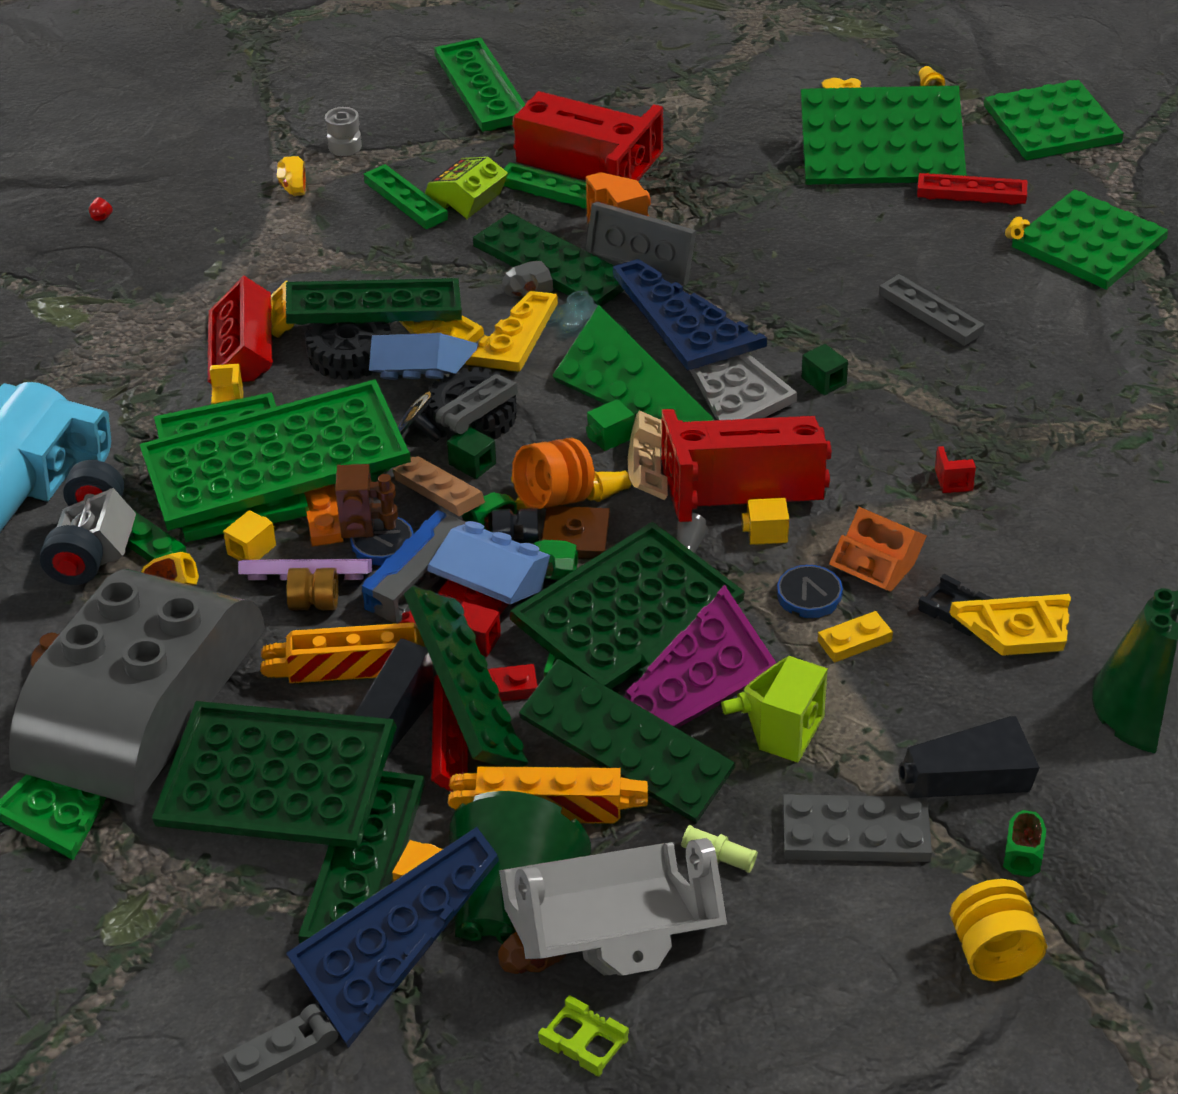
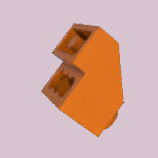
M602 172L586 176L588 223L590 221L591 207L595 202H601L649 216L650 195L637 180Z
M858 507L847 535H841L829 565L882 589L892 591L914 566L927 535Z

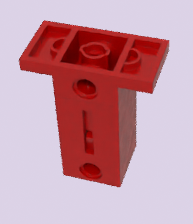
M538 91L514 115L512 127L515 131L513 148L516 151V162L586 180L588 175L602 172L639 181L663 152V106L655 104L642 117Z
M662 409L661 468L664 476L667 477L668 490L679 522H692V509H697V506L747 504V501L751 499L786 498V502L824 500L825 488H829L830 475L829 470L826 469V460L831 459L832 450L830 441L825 439L824 428L819 426L815 416L683 422L677 419L674 409Z

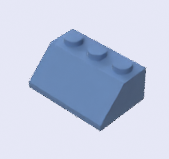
M442 333L372 335L369 371L381 373L380 378L397 380L398 375H403V378L420 379L421 374H426L425 377L443 379L444 374H456L477 350L478 343Z
M468 521L450 530L428 564L427 571L507 604H513L542 591L550 555L539 551V547L534 544L518 543L511 540L512 537L506 533H493L485 530L484 525Z

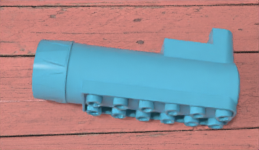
M25 382L17 386L4 383L0 386V532L27 496L48 502L76 463L84 460H98L102 462L106 460L111 448L110 422L107 411L68 401L55 389L36 382Z

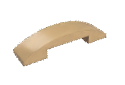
M639 410L635 417L629 443V479L634 487L665 500L668 496L667 477L661 474V420Z

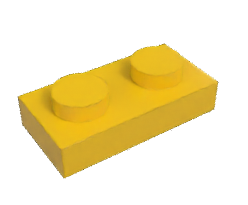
M285 281L271 294L272 335L277 338L295 325L286 324V282L288 281Z
M876 611L818 632V643L834 663L891 642L893 638V631Z

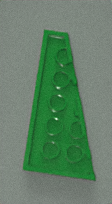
M600 305L597 306L553 374L556 382L604 404L618 399L635 414V417L640 410L661 420L662 409H674L677 419L683 422L714 421L713 417Z
M26 774L0 798V821L74 860L106 797Z

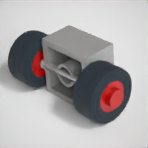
M84 460L75 464L68 473L63 488V496L69 507L62 510L57 527L46 536L40 553L42 569L48 576L58 582L68 585L87 583L95 577L99 566L108 562H115L123 557L136 513L122 498L124 481L121 474L108 463L98 460Z

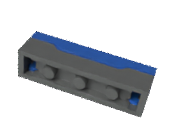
M439 510L428 520H425L420 528L410 538L406 539L402 546L391 557H388L372 576L364 581L362 593L365 610L372 613L375 612L376 615L397 623L402 618V613L410 610L404 593L412 586L428 591L441 578V576L427 571L428 564L450 530L465 524V521L451 515H446V513Z

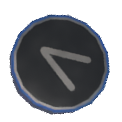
M398 517L396 519V527L391 530L385 529L383 521L380 519H374L373 537L350 538L351 548L356 553L358 559H372V565L382 566L384 561L391 557L402 546L403 542L414 533L411 525L402 518Z
M799 565L788 569L780 576L777 584L778 602L789 613L792 614V611L799 613V617L820 618L831 614L842 599L843 588L841 580L834 572L816 565Z

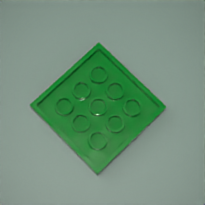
M1068 80L1059 84H1046L1037 88L997 93L996 95L984 98V107L1025 160L1116 144L1123 141L1124 133L1080 80Z
M1074 189L1033 221L1030 226H1027L1024 229L1022 238L1013 239L1012 247L1107 290L1165 241L1168 229L1154 222L1142 219L1131 212L1112 206L1108 202L1089 196L1085 192Z

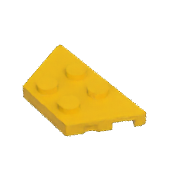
M1069 594L952 602L949 613L1002 656L1063 651L1067 642L1068 630L1066 628L1069 623L1068 607L1071 596Z

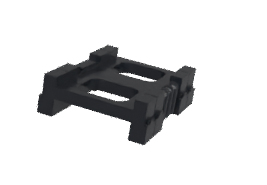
M943 574L940 577V583L926 597L922 595L919 598L918 610L933 618L939 616V619L949 624L953 623L954 629L971 636L973 632L949 613L952 602L989 600L994 598L980 591L975 595L974 591L970 592V589L967 588L965 590L964 586L960 587V581ZM939 592L954 598L947 606H941L931 600Z

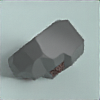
M530 261L509 270L503 277L502 289L505 294L511 297H524L529 291L544 293L553 291V281L549 269L542 261Z

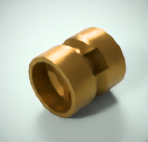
M289 568L286 587L289 610H308L312 604L320 610L337 609L338 574L336 568L316 569L314 574L308 568Z

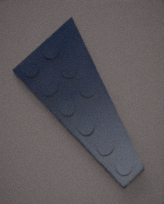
M637 259L613 266L614 278L687 371L767 347L766 336L761 333L755 335L748 331V325L741 321L735 323L726 317L725 311L695 293L689 295L684 292L682 285L677 282L671 284L662 278L661 272L643 261Z
M477 827L286 953L288 959L348 1048L498 863L497 853Z

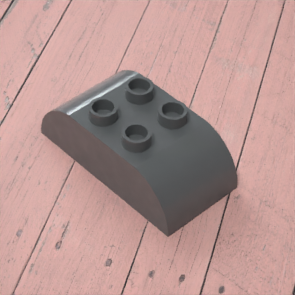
M122 569L114 572L106 578L31 669L22 687L12 719L9 740L11 770L136 806L178 749L195 701L212 702L265 631L264 619L260 609L254 602L247 599L139 571Z

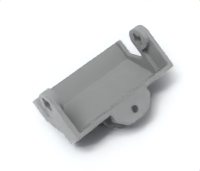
M707 838L688 842L686 862L690 884L678 872L673 842L499 870L504 907L524 946L525 959H541L582 951L584 960L603 975H628L658 969L672 947L670 935L727 924L717 856L713 844Z

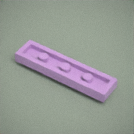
M372 559L238 561V574H248V580H267V574H280V580H287L289 568H308L312 574H314L316 569L336 568L337 574H344V580L364 579V574L372 572Z

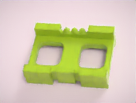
M569 995L565 1000V1006L548 1027L540 1029L538 1038L540 1044L558 1054L562 1050L564 1055L575 1061L578 1060L579 1066L599 1077L603 1073L604 1067L620 1047L627 1043L629 1028L610 1017L605 1022L604 1017L600 1018L599 1014L594 1015L592 1010L589 1011V1005ZM566 1017L582 1025L571 1039H566L553 1031L561 1020ZM595 1036H603L614 1043L604 1057H597L586 1050V1047Z

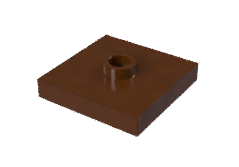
M548 507L546 508L542 540L568 541L577 545L579 559H593L606 551L610 508Z

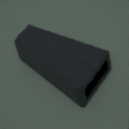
M401 638L354 716L394 719L397 728L389 754L433 700L434 678L432 660L426 647Z
M1009 716L908 747L904 761L899 765L898 774L900 782L905 784L910 798L1030 792L1040 767L1017 717Z

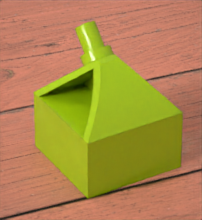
M787 656L751 681L744 688V692L737 694V698L722 701L723 713L725 715L741 711L743 714L748 713L759 750L798 763L825 716L828 668Z

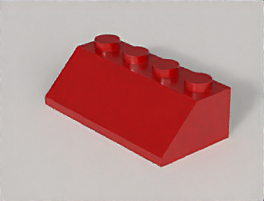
M244 275L209 310L208 382L212 384L209 372L211 365L239 364L242 382L254 381L261 373H266L273 363L271 292Z

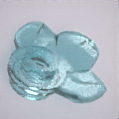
M574 292L567 297V304L555 308L547 323L558 322L562 332H574L582 327L585 320L590 319L598 305L594 304V300L589 296L588 292Z

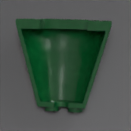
M1166 588L1156 590L1154 596L1146 603L1098 673L1092 690L1093 707L1101 723H1107L1115 730L1114 736L1121 741L1152 753L1157 751L1178 641V622H1176L1178 616V591H1171Z
M486 792L476 795L473 802L466 805L462 803L454 812L450 822V844L477 827L497 853L499 861L454 916L455 937L464 938L469 941H481L483 936L492 935L497 938L500 944H503L510 935L515 933L516 930L504 907L499 870L589 856L591 853V842L580 822L576 818L570 821L562 815V807L555 803L522 792Z

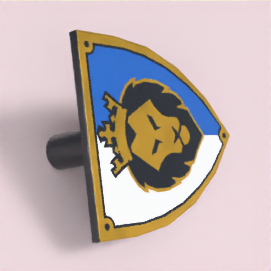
M431 392L422 395L406 412L398 425L401 435L411 424H414L433 441L437 442L441 438L443 432L429 422V415L422 412L433 399Z

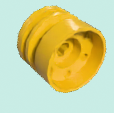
M1007 879L986 880L962 892L952 903L949 915L958 938L962 943L961 946L971 972L978 978L988 981L1012 979L1025 974L1037 966L1045 956L1047 950L1046 940L1037 918L1034 917V912L1024 887L1016 881Z

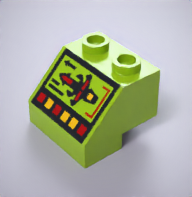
M489 157L461 158L430 181L425 194L446 209L451 206L468 219L500 195L508 172Z

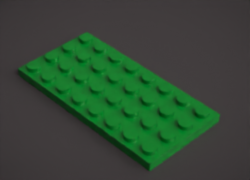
M376 379L139 444L167 531L336 484L337 465L369 464L370 473L411 462L410 452Z

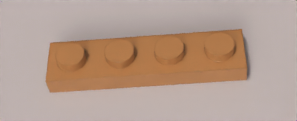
M419 456L410 457L411 462L392 469L395 480L457 516H461L485 503L482 491Z

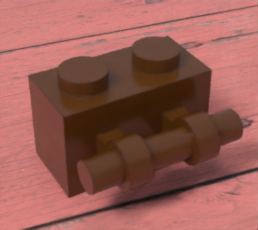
M369 464L337 465L335 493L341 538L373 537L374 519L383 521L385 529H394L396 527V519L398 518V509L393 502L396 491L395 485L391 482V476L381 474L378 477V482H371ZM373 497H377L381 500V503H374Z

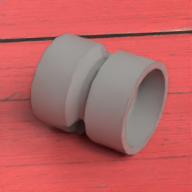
M337 107L329 110L325 114L329 151L337 156H349L357 153L362 147L358 112L350 107Z

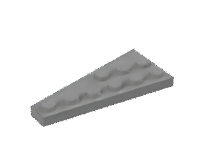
M748 353L690 370L717 420L765 418L797 402V392Z

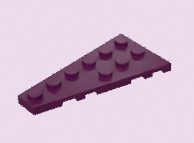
M724 585L717 592L715 598L706 607L704 606L691 624L684 631H681L654 660L644 675L629 687L623 697L670 725L679 728L717 707L722 701L729 700L738 693H742L751 681L776 664V661Z

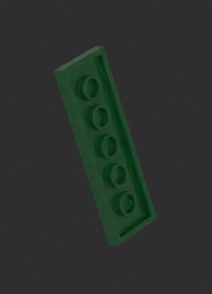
M512 213L507 214L473 237L474 247L512 267L530 261H542L550 271L554 289L593 309H596L598 305L602 307L624 291L613 276L614 265Z
M459 278L286 282V324H335L345 322L362 324L365 322L392 323L395 321L422 322L430 320L449 322L452 320H462Z
M412 586L404 593L405 599L472 758L502 767H524L528 764V761L523 752V743L516 736L511 724V716L502 704L499 697V688L492 681L487 669V661L478 649L475 642L476 636L468 626L462 605L454 598H447L435 594L433 591Z
M560 659L555 662L519 711L521 719L602 768H621L622 778L647 781L649 796L697 824L735 768V762Z
M383 771L360 848L328 846L298 935L299 943L304 942L393 883L392 872L407 846L425 787L424 776Z

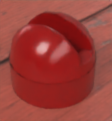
M99 197L95 198L88 208L91 218L95 221H104L113 212L112 206L106 200Z

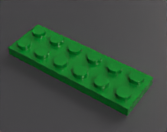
M479 37L434 47L436 59L482 132L493 131L500 127L512 125L514 115L526 104L483 39Z

